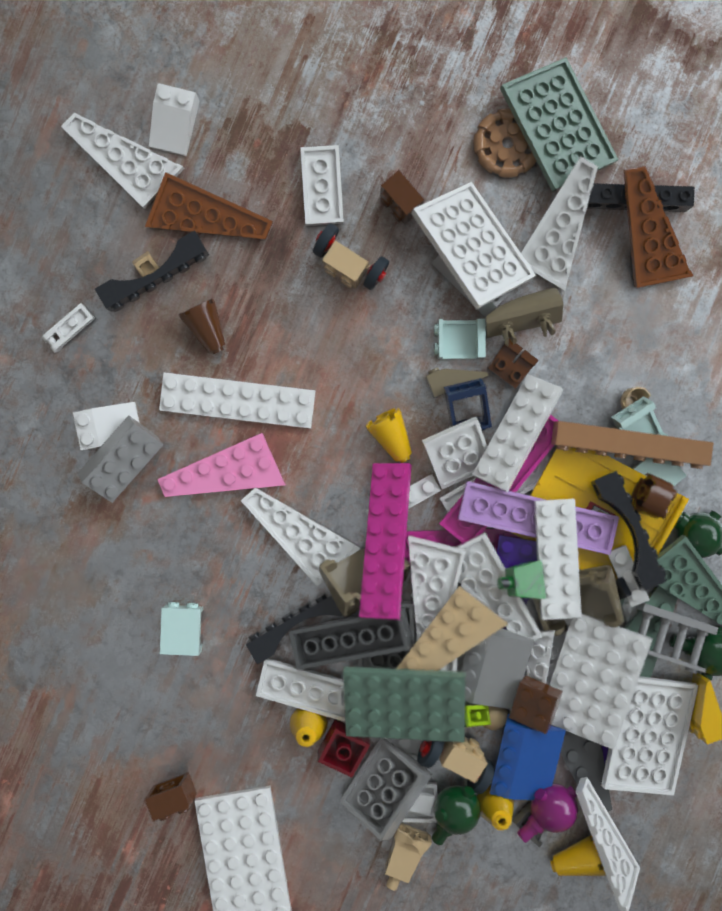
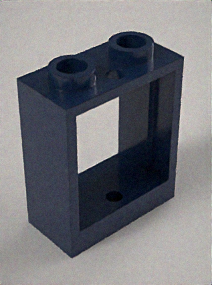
M482 378L444 387L451 427L469 420L456 421L453 401L478 395L480 396L482 416L476 418L479 421L481 430L484 431L486 428L492 427L487 389Z

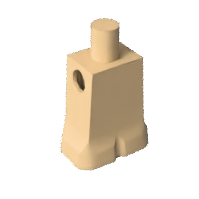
M400 824L394 833V840L385 863V874L389 876L386 886L389 889L397 890L400 880L409 884L422 855L432 844L430 834L408 824Z

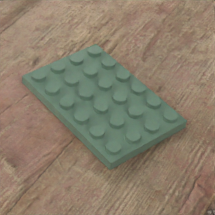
M567 57L502 84L500 87L552 192L563 186L580 157L598 166L597 171L619 160Z
M344 667L346 736L464 742L465 672Z

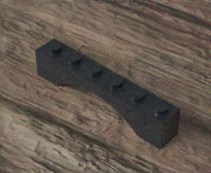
M194 230L177 241L175 249L168 260L153 273L134 280L110 279L95 288V291L107 310L117 312L127 302L138 300L144 292L149 293L157 288L156 285L161 282H169L174 278L173 275L179 272H186L194 263L203 262L209 253Z
M615 471L591 481L598 500L613 508L629 528L634 545V563L631 573L639 590L646 591L667 582L665 578L667 576L666 571L662 565H659L656 559L658 554L655 548L649 544V534L640 524L641 517L638 511L633 509L631 504L633 503L632 497L623 487L625 485L623 477Z
M322 594L315 599V603L311 605L306 603L298 608L299 612L294 615L289 613L282 617L283 621L276 624L273 622L265 627L266 631L260 634L255 632L250 635L246 646L256 664L273 656L284 635L298 623L321 615L342 617L343 615L339 611L332 595L326 596Z

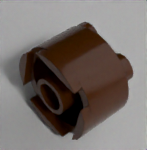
M647 473L645 474L647 476L645 479L640 478L632 492L631 497L634 499L633 509L652 518L663 519L668 514V507L671 501L677 496V490L674 489L671 482Z

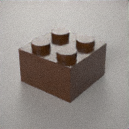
M400 170L381 185L380 201L386 208L390 207L394 218L398 222L402 221L404 225L413 218L412 210L424 204L425 199Z
M525 676L519 684L509 718L547 734L553 724L563 691Z
M187 772L153 785L144 800L152 821L159 819L164 821L174 813L182 814L188 811L197 792L191 776Z

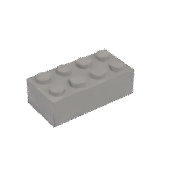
M128 415L78 472V476L84 485L113 503L159 451L163 443L158 436Z

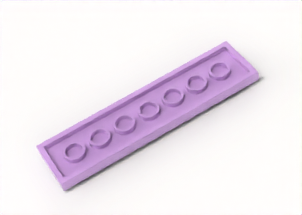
M466 481L457 519L536 538L534 501L546 499L512 491L506 492L499 488ZM575 506L578 548L610 555L619 517Z

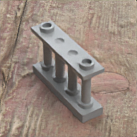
M645 603L637 605L636 609L641 610L643 615L638 631L639 634L646 636L650 620L654 618V615L660 616V621H662L653 651L649 650L648 655L685 666L686 671L697 674V671L705 673L706 669L698 666L697 663L705 637L709 633L716 635L718 627ZM675 621L679 623L678 627L680 628L670 657L661 654L669 624ZM693 627L697 629L696 633L698 634L690 661L685 662L679 660L687 630Z

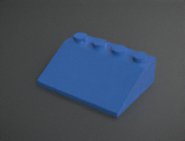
M508 714L490 794L512 800H534L538 789H545L553 785L566 730L551 726L547 734L509 718L510 714Z

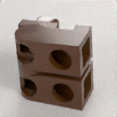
M509 338V346L505 345V343L502 345L487 369L516 389L539 360L526 350L521 352L523 348L517 343L513 345Z

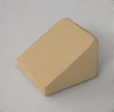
M148 251L132 261L142 277L153 273L159 268Z

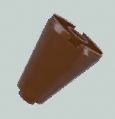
M213 298L179 314L180 319L208 353L212 351L213 354L224 350L222 347L225 345L224 336Z

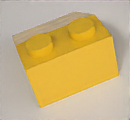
M698 672L697 674L693 673L691 682L698 685L689 731L694 733L704 743L710 744L722 740V713L711 681Z

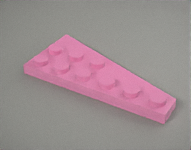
M263 433L157 479L165 497L286 485Z

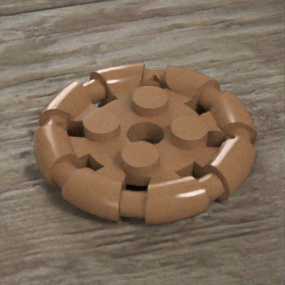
M510 108L499 109L497 113L488 114L477 127L478 132L474 134L473 139L474 152L478 155L480 165L489 173H496L502 178H513L522 172L526 173L537 162L532 151L529 155L524 153L526 149H531L518 124L512 123L515 118ZM500 120L502 125L497 127L495 122ZM485 133L490 134L489 139L485 138ZM508 139L512 142L513 146L505 148L502 142ZM488 149L490 155H486L484 151ZM497 160L504 162L503 167L495 165ZM516 161H518V162H519V166H516V167H515V165H513V163H515Z

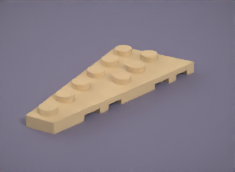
M459 586L396 669L438 671L508 623Z

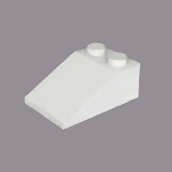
M158 83L153 101L149 148L187 156L200 102L196 92Z
M136 402L73 412L80 450L88 451L100 448L128 415L139 422Z

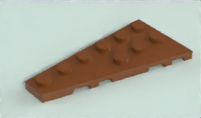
M646 166L623 170L634 287L639 288L692 277V271L689 270L685 255L682 254L678 239L668 216L665 215L662 208L663 205L661 200L658 199Z
M165 172L145 227L189 232L195 230L199 233L266 239L273 221Z

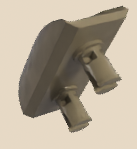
M555 287L511 300L494 309L486 316V338L503 335L505 345L509 346V338L513 345L517 342L514 334L517 331L541 327L544 337H547V329L551 336L554 335L556 331L553 324L562 322L564 304L559 291Z

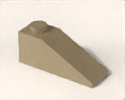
M437 367L428 371L429 375L425 379L433 398L445 394L444 387L480 378L483 379L489 375L487 372L456 369L439 370Z

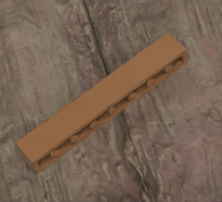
M555 421L551 445H556L558 450L568 451L570 447L576 448V452L588 453V450L595 451V455L607 456V453H614L616 458L626 459L628 455L634 456L633 460L645 461L646 458L653 459V463L665 464V461H671V465L684 467V463L691 464L690 468L703 469V466H711L714 442Z

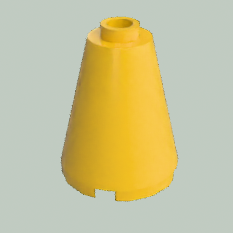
M399 408L385 411L376 416L377 419L374 423L370 420L365 425L369 433L395 462L400 461V463H403L410 459L412 450Z
M297 708L290 718L291 733L299 745L309 747L320 740L326 733L327 718L326 716Z
M490 784L484 793L477 795L481 808L480 816L496 829L506 830L512 822L514 800L490 794L492 785Z
M592 835L553 855V860H550L554 873L557 872L558 876H606Z

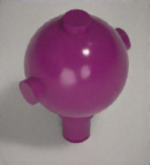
M555 783L548 788L538 789L535 793V799L531 801L532 814L528 817L526 824L517 831L519 837L527 843L532 837L538 833L542 834L545 830L552 833H561L571 828L578 816L576 790L571 785L566 788Z

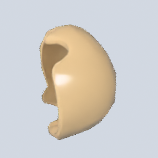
M643 387L626 389L620 399L621 409H625L643 396L649 399L651 397L650 393Z
M488 706L491 725L483 727L491 731L500 730L506 724L508 710L506 708Z

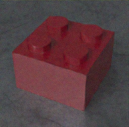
M335 719L318 749V762L352 778L370 746L369 737L346 736V724Z

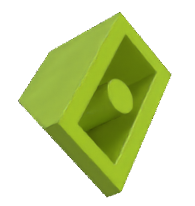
M465 706V728L491 725L488 706Z

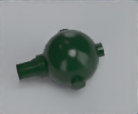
M713 510L709 514L704 512L688 514L684 511L674 526L677 529L676 538L678 539L682 535L686 536L702 558H707L714 554L720 556L722 554V524L719 521L721 516Z
M717 625V634L709 633L705 637L697 663L698 666L706 669L705 673L701 672V675L711 681L713 676H722V627ZM677 634L671 635L669 639L670 647L674 648ZM686 636L682 651L691 657L696 637Z
M452 785L446 787L438 794L434 803L437 829L432 835V840L435 844L443 845L447 837L453 834H466L477 825L481 808L479 800L471 787Z

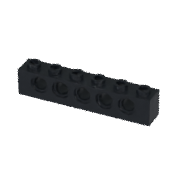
M593 183L587 209L627 210L625 184ZM654 185L658 199L661 200L664 211L687 212L694 206L695 186Z

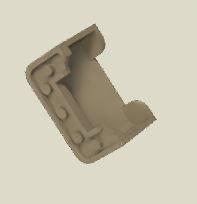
M365 547L338 563L335 560L327 559L319 566V573L344 617H349L360 610ZM404 558L403 583L408 577L411 566L406 558Z
M604 565L579 570L581 613L603 620L606 626L618 627L622 625L624 618L612 567ZM532 598L540 618L539 599ZM540 619L544 631L555 630L554 636H560L566 630L567 624L564 619Z

